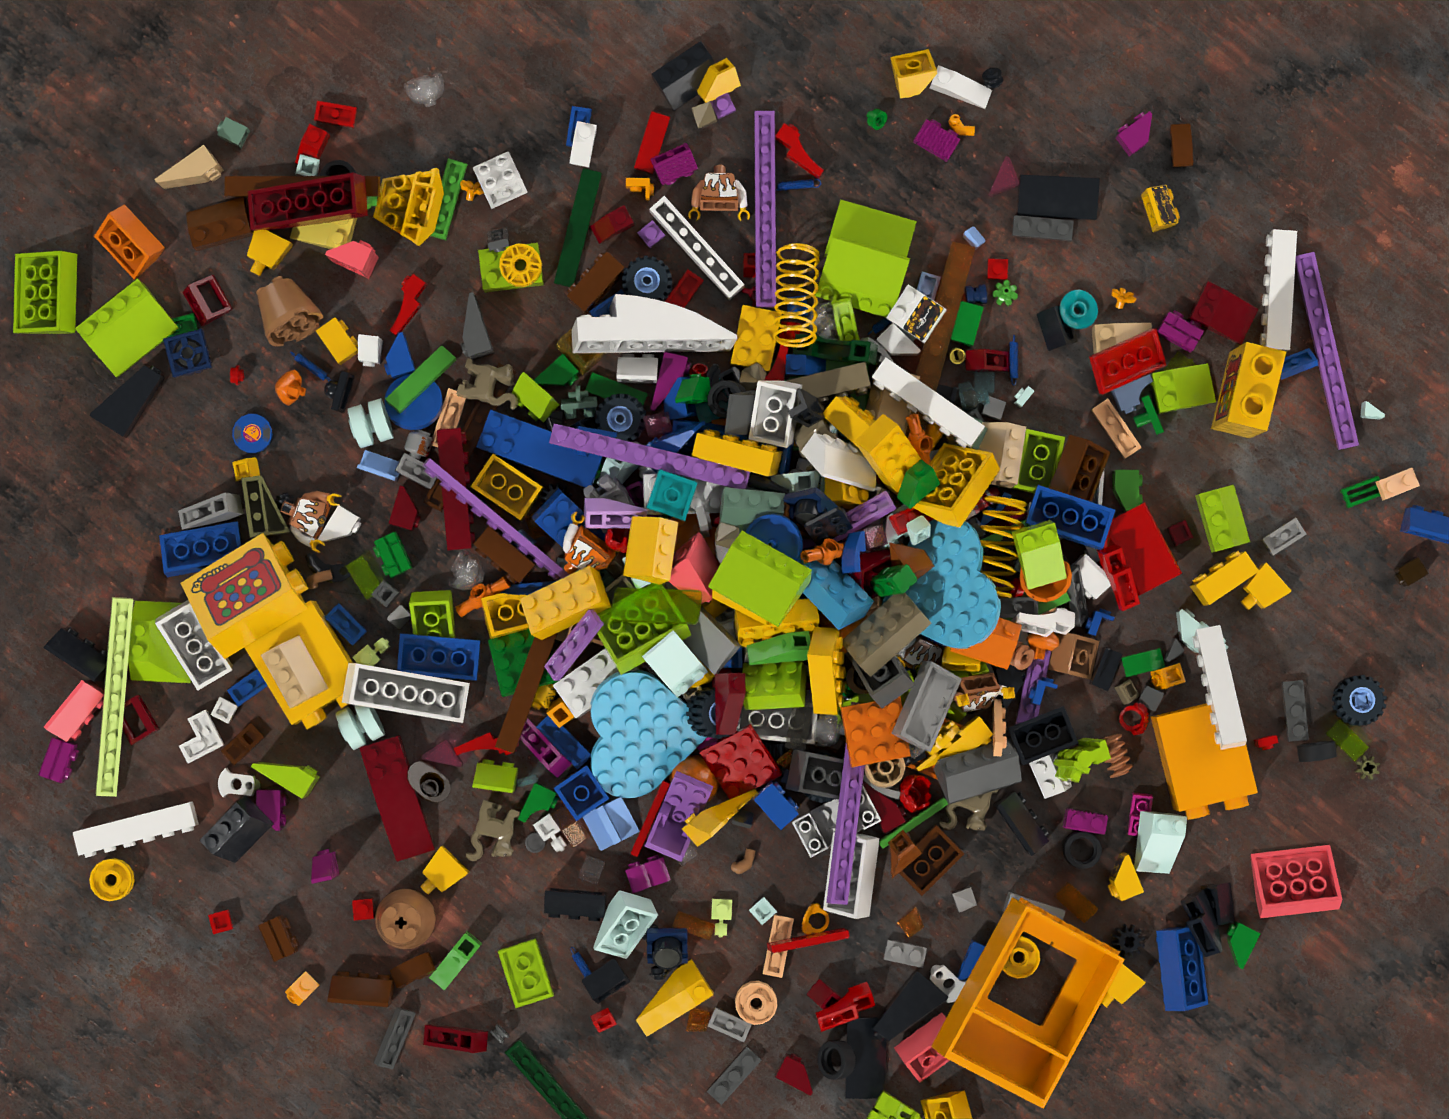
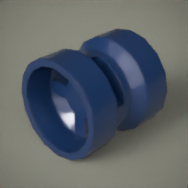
M980 284L975 288L965 286L966 302L971 304H987L986 285Z

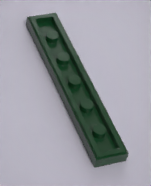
M582 169L554 284L570 287L575 283L602 177L601 172Z
M521 1039L505 1051L509 1059L561 1119H589Z

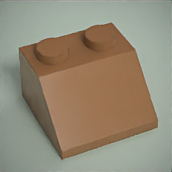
M1056 633L1060 644L1055 650H1052L1048 670L1091 680L1099 641L1071 633L1066 635Z

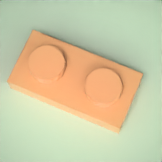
M1413 468L1375 482L1382 500L1420 486Z

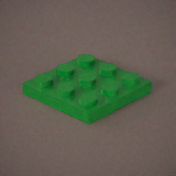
M529 629L488 640L502 697L513 695L535 637L531 635ZM553 650L551 651V654H550L549 659H550V658L552 657V655H553ZM546 668L539 687L558 682L553 681Z

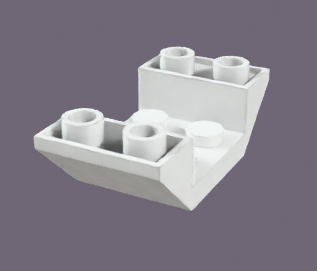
M863 785L857 832L882 821ZM838 799L826 802L792 822L810 858L827 850L832 845L833 832H835Z

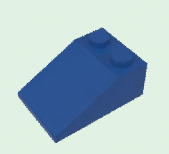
M703 420L663 435L659 439L655 437L646 446L679 454L703 428L706 422ZM652 469L656 474L658 473V470Z

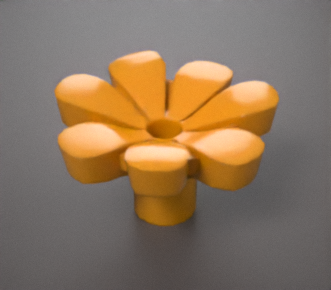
M465 180L460 182L461 189L467 192L466 200L473 201L475 194H484L479 182L475 184L472 181Z
M1124 288L1119 290L1112 289L1111 295L1117 299L1116 308L1123 309L1125 303H1134L1136 301V298L1133 297L1134 293H1126Z

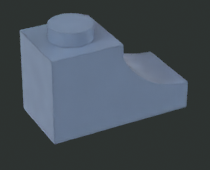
M1150 374L1111 391L1119 413L1125 411V414L1137 410L1136 406L1140 404L1139 397L1142 390L1153 382Z

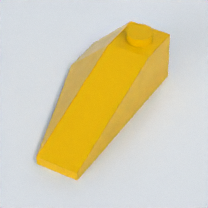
M500 593L481 598L490 639L529 629L520 601L521 598L527 595Z
M975 716L958 731L956 736L937 753L929 755L915 768L921 771L935 765L939 759L978 748L980 745L985 746L991 742L992 739L990 737L993 733L979 716Z
M756 789L708 808L697 815L691 814L685 820L687 824L682 830L697 847L716 834L757 793Z
M692 959L674 970L637 1017L636 1021L646 1037L714 995L711 987Z

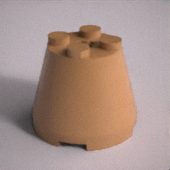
M278 276L272 280V283L256 291L265 336L272 346H283L284 342L294 339L298 342L311 335L320 327L319 321L324 318L320 309L292 279H283L282 276Z
M413 889L393 891L380 902L375 915L377 931L380 937L392 947L398 949L416 948L431 936L435 928V909L428 898L419 891ZM400 917H403V920L407 921V924L403 925L400 921H398Z

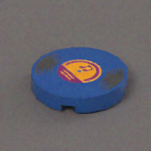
M247 414L235 422L232 437L235 444L241 450L247 453H258L264 451L270 445L273 438L272 427L264 417L258 414Z

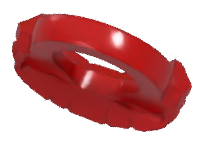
M1140 702L1125 707L1119 715L1121 726L1125 730L1131 731L1133 736L1144 733L1148 725V709ZM1129 710L1136 711L1141 715V722L1134 726L1127 725L1123 719L1125 712Z

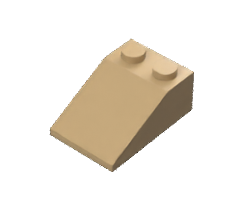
M202 145L154 180L162 188L167 189L206 183L210 180L213 182L221 177V173L224 170L213 154Z
M1112 323L1094 325L1092 327L1093 352L1096 354L1152 329V324Z

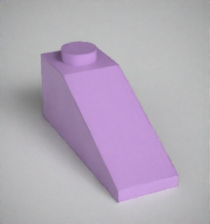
M585 498V528H630L633 516L647 517V509L606 498Z

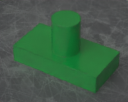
M1150 396L1141 398L1146 412L1133 417L1137 428L1152 423L1156 435L1163 433V427Z

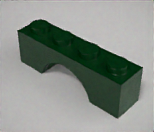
M795 334V339H801L809 335ZM811 337L810 339H808V340H806V341L798 342V343H794V344L807 343V342L811 341V340L813 339V337ZM817 337L816 341L809 346L793 347V354L808 355L823 360L849 363L865 362L868 365H875L878 345L868 341H840Z

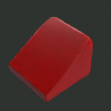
M744 253V277H755V253Z

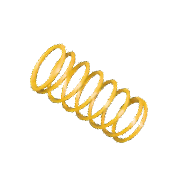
M792 243L782 246L776 252L777 257L782 260L777 263L776 268L784 274L777 276L775 279L776 283L783 286V288L775 292V296L784 301L777 303L774 308L777 312L784 315L778 316L774 320V324L781 329L773 334V338L783 346L805 347L813 344L817 339V326L814 322L818 315L814 308L818 304V298L815 294L819 288L815 281L819 277V271L816 267L820 262V254L817 249L808 244ZM785 249H800L813 254L815 258L807 261L785 259L781 257L780 252ZM788 263L807 265L810 268L790 271L780 268V265ZM811 270L815 271L813 279L802 274ZM794 276L807 279L809 282L786 284L780 282L779 279ZM812 283L815 287L813 293L806 289L799 288L810 285ZM794 290L809 295L800 298H786L780 296L779 292ZM811 297L814 299L812 307L806 303L799 302ZM785 304H795L808 309L787 312L780 310L778 307ZM810 311L814 315L812 320L799 316ZM794 318L808 323L790 326L780 324L778 320ZM809 325H812V326H813V332H812L811 330L807 329V328H804V327H807V326H809ZM788 330L805 331L811 334L801 339H783L777 336L779 333ZM811 337H813V339H812L811 341L807 342V343L791 344V343L803 342V341H806V340L810 339Z
M986 496L984 499L988 502L1013 506L1022 510L982 511L985 515L1020 525L980 526L982 530L1013 539L1012 534L1000 530H1018L1023 528L1024 525L1022 522L1004 515L1024 514L1027 511L1024 507L1028 504L1011 498ZM980 540L981 546L1013 555L1010 557L983 556V562L1008 569L1010 572L980 571L992 581L1009 586L996 587L998 597L1011 598V594L1001 591L1012 590L1014 588L1013 584L989 575L1009 576L1017 572L1011 566L993 561L1018 559L1019 557L1016 552L997 546L1015 545L1014 541Z

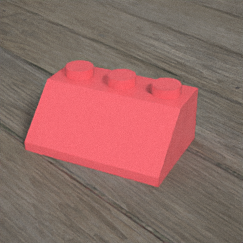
M362 240L359 243L352 241L330 249L325 254L333 263L368 279L379 258L373 247Z
M81 680L44 728L66 742L77 740L82 734L81 728L85 724L89 725L95 717L93 714L97 709L103 708L104 690L91 680Z
M943 1013L933 1017L931 1021L917 1029L912 1035L894 1047L897 1054L919 1083L950 1061L931 1047L946 1020Z

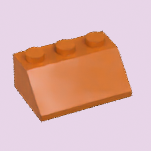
M125 204L108 213L94 235L99 243L134 280L150 267L165 249L160 241Z
M999 618L993 632L982 643H977L967 649L950 648V651L1008 669L1022 625Z

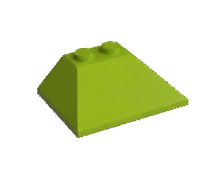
M135 601L132 611L128 656L131 680L191 683V679L155 624L156 618L182 603Z

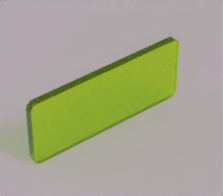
M619 587L615 589L611 619L618 622L695 625L699 622L703 595L698 590Z

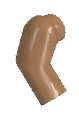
M331 569L308 576L306 579L308 587L316 589L319 586V582L332 580Z
M746 848L744 859L739 862H733L731 870L736 872V874H742L749 870L753 865L756 850Z

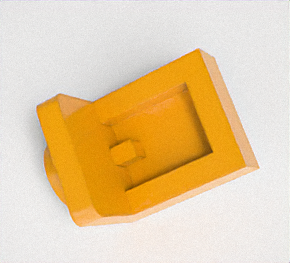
M305 971L285 993L291 1003L300 1006L320 985Z

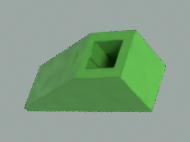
M1139 470L1112 471V491L1123 512L1142 504L1143 499L1142 494H1139V486H1142L1143 478L1142 475H1139Z
M809 631L790 632L747 645L749 665L808 660L807 654L811 642Z
M466 931L429 978L445 990L482 945V942Z

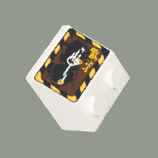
M908 284L886 318L925 343L947 309Z

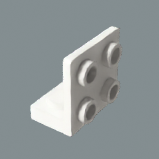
M505 152L473 167L491 209L528 193L509 152Z

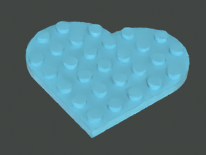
M932 520L929 522L931 524L930 537L914 546L910 539L907 546L925 550L935 567L920 577L912 586H909L905 593L932 623L920 634L951 648L967 649L977 643H982L993 632L999 620L1001 602L992 580L980 572L983 562V546H981L979 534L974 527L966 521L959 528ZM893 595L885 596L882 604H884Z
M636 670L628 671L623 675L617 672L606 678L597 687L592 696L590 716L600 737L591 752V771L604 791L613 796L636 798L653 791L672 773L673 769L681 761H684L707 738L696 734L697 731H693L691 729L692 725L688 724L689 716H686V712H689L687 703L680 697L677 698L663 682L648 672Z

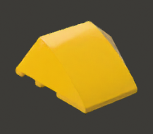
M433 168L426 172L419 171L411 175H399L382 179L380 197L377 199V206L375 207L373 217L420 246L435 232L444 196L439 169Z

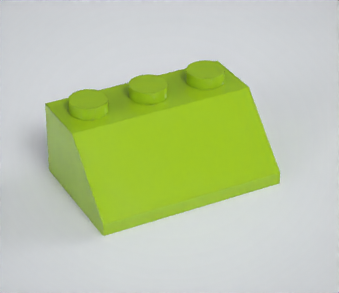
M1234 485L1195 495L1211 553L1250 542Z

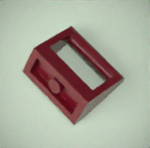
M214 275L189 284L182 292L201 326L207 325L233 310ZM210 283L223 306V309L214 313L210 311L199 291L200 287Z
M141 695L132 697L124 704V709L130 705L134 706L147 730L138 737H135L123 715L122 730L131 745L160 730Z

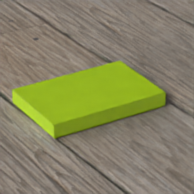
M536 938L498 950L515 1008L554 996Z

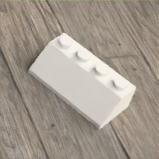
M814 433L802 449L801 453L821 476L873 492L876 489V472L860 449L852 442L845 443L839 438L833 439L827 434L820 435Z
M833 832L823 910L854 919L869 917L880 838L856 833L848 905L826 903L835 837V832Z

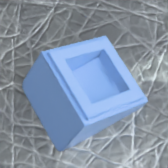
M974 226L963 233L964 239L974 250L986 241Z

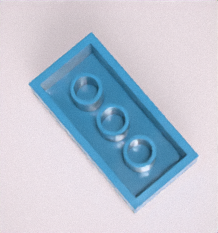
M799 557L797 562L812 570L811 581L803 591V594L838 630L866 616L874 600L848 574H842V568L835 560H833L831 565H822L818 561L805 564L804 560H801Z

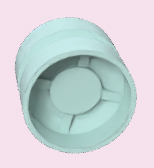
M381 398L368 402L369 414H366L361 404L348 408L350 429L360 448L374 445L373 433H376L380 442L394 438L391 423Z
M355 705L356 715H354L349 707L335 713L339 730L353 750L366 745L365 732L372 741L385 735L382 723L374 708Z

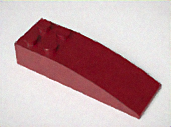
M354 172L248 191L251 231L315 225L368 216L365 176Z
M401 736L360 747L369 782L396 861L398 862L435 850L419 795L408 782L407 773L410 766Z

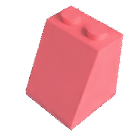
M699 532L675 550L670 581H668L698 606L704 602L708 603L713 599L712 589L708 586L720 566L702 534Z

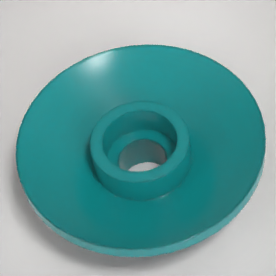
M1073 290L1062 298L1060 315L1068 326L1074 329H1085L1095 322L1098 315V306L1093 296L1088 292ZM1074 308L1079 310L1078 314L1074 312Z

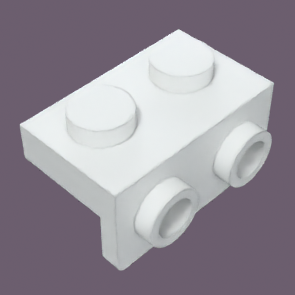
M1058 752L1029 763L1044 799L1065 792L1072 787L1071 780L1062 781L1055 777L1058 767L1053 763L1055 759H1058Z

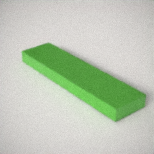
M449 158L447 160L442 178L444 196L435 232L430 235L431 237L442 240L447 239L461 190L460 182L464 180L468 166L467 163Z
M441 345L385 398L386 402L401 414L456 361V357Z
M941 797L879 840L881 848L887 847L889 845L888 842L902 830L905 833L909 832L947 806V800Z

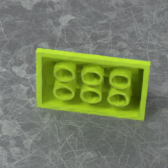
M840 199L824 257L828 255L833 235L907 257L917 221Z
M833 235L819 281V290L815 296L829 301L850 297L853 308L886 318L898 300L910 258Z
M65 251L15 254L13 333H75L77 254Z
M137 278L75 329L114 376L118 378L162 343L164 338L176 332L178 326L145 284Z
M741 531L730 546L708 587L779 627L810 583L812 570L748 533Z
M652 583L611 606V608L597 614L604 624L597 632V635L621 675L644 663L645 660L642 656L673 630L681 640L691 636L687 623L662 584Z

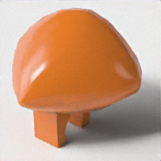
M295 369L283 374L275 384L277 396L288 406L294 403L299 398V395L305 396L306 388L301 387L302 379Z
M1052 632L1048 637L1029 633L1026 639L1030 649L1034 650V659L1044 660L1045 650H1055L1060 644L1055 632Z

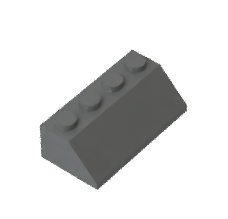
M1011 738L1007 739L1006 748H1002V756H993L992 743L939 759L933 769L948 805L1021 783L1022 781L1019 755Z

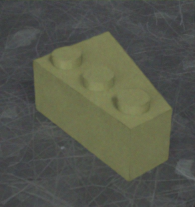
M262 475L241 478L250 539L262 533L266 537L290 534Z

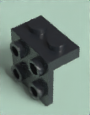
M843 506L836 507L804 524L805 530L816 546L821 545L825 539H833L853 528Z

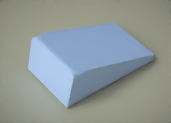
M922 271L916 290L934 301L941 277Z
M618 797L604 805L622 841L640 832L622 797Z

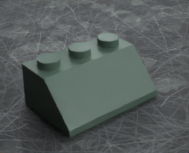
M724 487L721 493L719 523L723 522L739 527V533L741 531L746 532L749 525L761 516L767 514L783 515L785 493Z

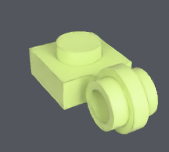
M382 637L374 644L376 647L374 650L367 644L352 658L357 664L374 666L381 660L376 653H384L390 647L389 641Z
M712 898L711 919H719V923H715V935L723 938V936H727V924L723 923V920H731L732 899Z

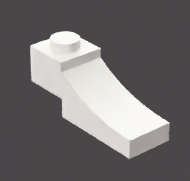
M1056 608L1052 613L1044 615L1019 612L1011 621L1021 624L1022 631L1048 637L1052 632L1066 635L1075 626V613L1065 608Z

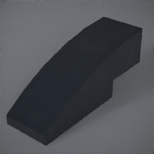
M1204 890L1188 894L1180 902L1190 918L1186 923L1205 957L1221 953L1222 945L1218 925Z

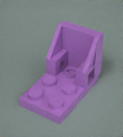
M676 771L645 847L682 862L691 841L682 830L687 824L685 820L691 814L697 815L704 810L714 786Z

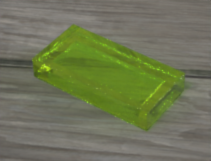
M360 556L345 567L366 600L373 597L371 594L380 582L365 558Z
M1341 719L1325 733L1353 761H1356L1369 748Z

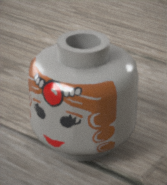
M422 430L411 431L408 434L404 448L410 452L409 456L420 459L421 456L426 457L429 455L433 439L428 432Z

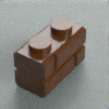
M281 914L258 925L274 962L298 951L299 942L296 936H292L289 931L291 924L287 917L284 918Z

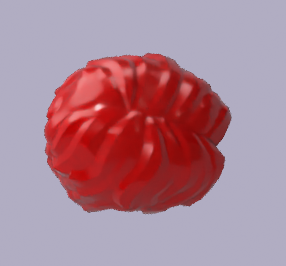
M630 528L608 529L605 534L606 545L612 550L626 553Z
M919 774L909 775L903 779L899 788V797L908 811L911 813L916 810L922 811L929 806V800L932 797L929 790L931 782Z

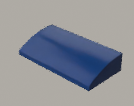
M238 521L159 535L163 570L167 577L199 572L243 545Z
M400 633L397 671L431 677L477 680L480 640Z

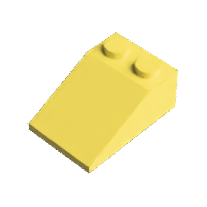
M357 218L293 227L290 239L333 249L351 242Z

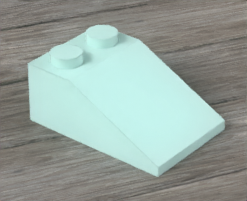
M674 630L642 656L677 698L681 694L686 693L694 683L701 680L708 673L707 669Z
M1140 811L1134 863L1135 871L1170 873L1185 838L1187 816Z
M619 890L607 907L593 947L594 950L627 959L646 933L647 928L652 925L658 916L651 899Z

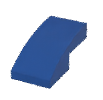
M1003 492L1001 497L1011 498L1012 496L1006 492ZM997 504L995 509L988 506L985 510L1002 511L1006 505ZM983 514L979 522L981 525H986L995 517Z
M865 531L848 534L842 554V574L861 572L860 552H866Z

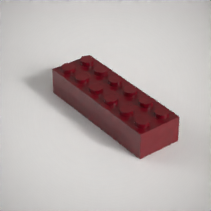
M461 428L437 430L440 467L467 489V484H470V474L465 472V464H469L468 452L463 451V444H467L466 432H462ZM442 487L447 550L472 548V544L476 542L475 532H471L470 524H474L473 512H469L467 502L463 504L455 497L457 494L454 491H447Z

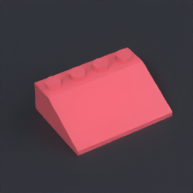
M1330 845L1250 855L1260 918L1340 909L1343 899Z

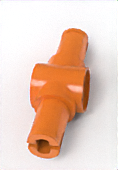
M910 414L906 417L910 430L907 439L920 458L929 465L931 462L929 455L933 447V440L930 436L925 435V431L920 425L918 414Z
M830 538L825 539L822 545L816 546L811 550L802 551L800 558L804 560L805 564L818 561L822 565H831L835 558H840L843 554L845 542L838 543Z
M503 576L493 584H487L486 586L484 584H477L471 590L469 599L455 606L456 612L460 617H464L474 609L483 608L481 598L499 594L510 588L511 583L509 579Z

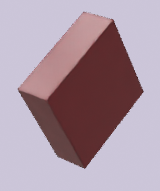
M1186 520L1167 528L1174 546L1194 538Z

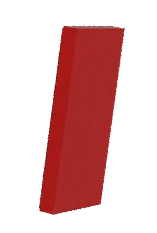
M1157 328L1147 330L1089 356L1099 394L1108 393L1167 366Z

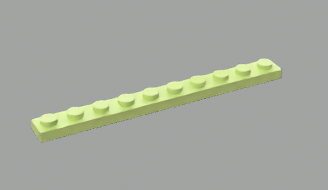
M112 597L96 796L117 797L133 598Z

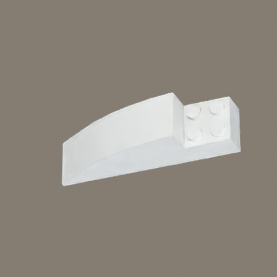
M615 294L609 307L610 315H601L599 317L581 315L576 318L571 330L573 353L731 351L737 340V335L691 310L656 299Z

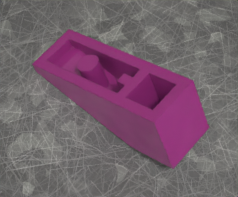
M664 352L651 412H656L661 406L677 378L684 377V374L689 373L691 363L687 362L688 357Z
M527 718L520 740L558 778L572 763Z
M329 849L317 851L318 855L312 857V884L332 880L340 875L335 852H329Z

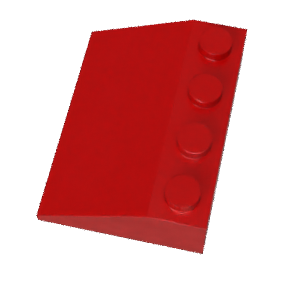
M1145 502L1112 519L1103 549L1113 544L1122 547L1126 564L1131 568L1138 596L1182 574Z

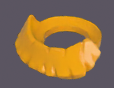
M812 903L803 917L802 932L806 935L823 932L829 925V915L821 908L819 903ZM821 913L824 915L825 924L823 927L815 929L811 926L809 918L812 914Z

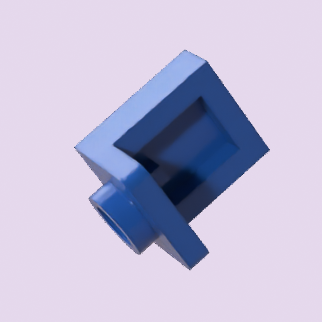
M1101 608L1099 611H1093L1091 618L1088 617L1085 623L1086 634L1096 636L1101 619L1114 621L1115 617L1110 616V611Z
M1042 677V680L1036 679L1035 686H1031L1028 698H1031L1030 703L1040 705L1045 686L1057 689L1058 685L1053 684V679Z

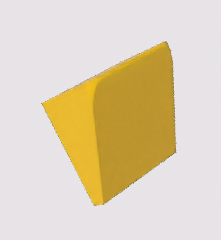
M256 457L232 462L236 481H242L241 478L260 476Z

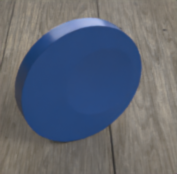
M411 374L396 379L389 386L385 398ZM434 381L401 414L391 407L386 400H384L386 412L394 424L407 430H419L428 427L437 420L442 411L443 397L439 386Z
M767 514L754 520L746 530V533L798 561L803 547L802 536L796 524L789 518L780 514Z

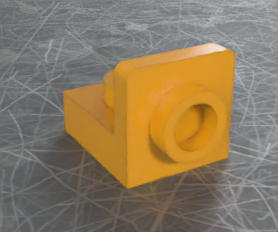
M626 178V188H629L631 192H642V189H646V200H650V196H654V184L650 183V178Z
M1180 663L1150 672L1152 683L1156 690L1166 689L1186 682Z

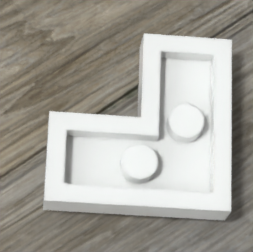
M207 710L188 718L196 737L179 745L187 763H191L224 746Z

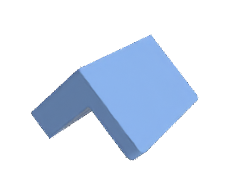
M367 450L364 451L362 460L357 465V468L396 482L399 477V473L395 472L399 461Z
M604 805L583 817L601 851L622 841Z

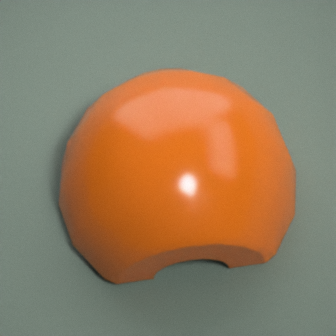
M1064 561L1066 579L1029 590L1027 589L1021 568L1019 577L1021 587L1030 598L1036 601L1049 602L1056 600L1065 594L1071 585L1072 573L1070 565Z
M689 755L669 775L670 783L676 771L714 786L707 802H710L716 795L720 785L700 755Z

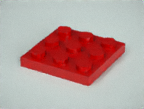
M751 724L737 730L735 735L723 737L699 751V754L729 799L754 790L782 774V771Z

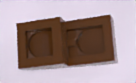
M1170 125L1173 167L1193 166L1191 125Z
M250 723L221 750V753L235 766L264 739V736Z
M429 952L416 956L390 970L396 988L400 989L416 979L421 980L436 971Z

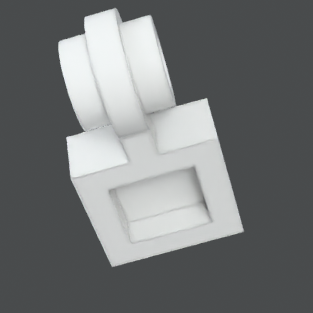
M551 814L546 815L533 825L543 841L552 838L553 841L550 843L556 852L565 850L564 847L567 844L561 836L556 837L555 834L561 831Z

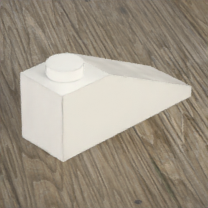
M939 65L937 67V75L933 78L930 86L932 90L983 109L986 108L992 92L991 89Z

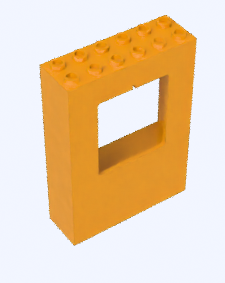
M1012 897L931 1047L948 1060L1044 1109L1125 959L1119 956L1120 951L1101 942L1090 934L1066 923L1021 897L1019 900ZM1023 932H1027L1049 945L1051 944L1054 948L1076 959L1071 972L1042 1025H1037L988 999L992 987Z

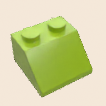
M523 372L520 375L512 394H515L518 398V406L520 408L525 406L530 410L528 412L529 416L535 421L540 419L544 423L559 404L527 374Z
M483 759L482 762L477 763L473 788L507 793L515 792L518 768L514 767V763L503 762L502 765L494 764V760Z

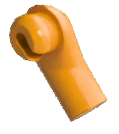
M957 114L950 116L948 123L954 132L958 135L974 136L975 126H964L960 116Z

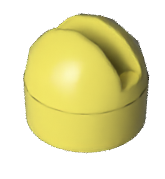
M953 348L949 352L950 361L954 364H961L965 360V352L960 348ZM954 351H957L959 360L955 359Z

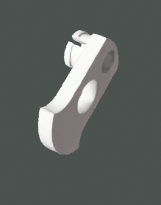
M225 768L219 776L218 789L223 798L228 794L253 796L255 791L260 789V782L253 775L235 774L230 772L228 768ZM236 778L242 783L241 788L238 790L233 786V781Z
M944 965L932 966L929 979L948 996L947 1003L955 1002L967 980L958 979ZM948 978L953 979L952 987L945 988L943 985L944 981Z

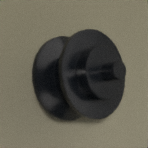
M989 68L983 72L982 78L985 87L997 88L1003 83L1002 72L999 68Z

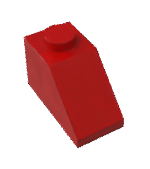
M309 123L300 142L295 163L298 164L300 154L320 159L330 139L329 133Z

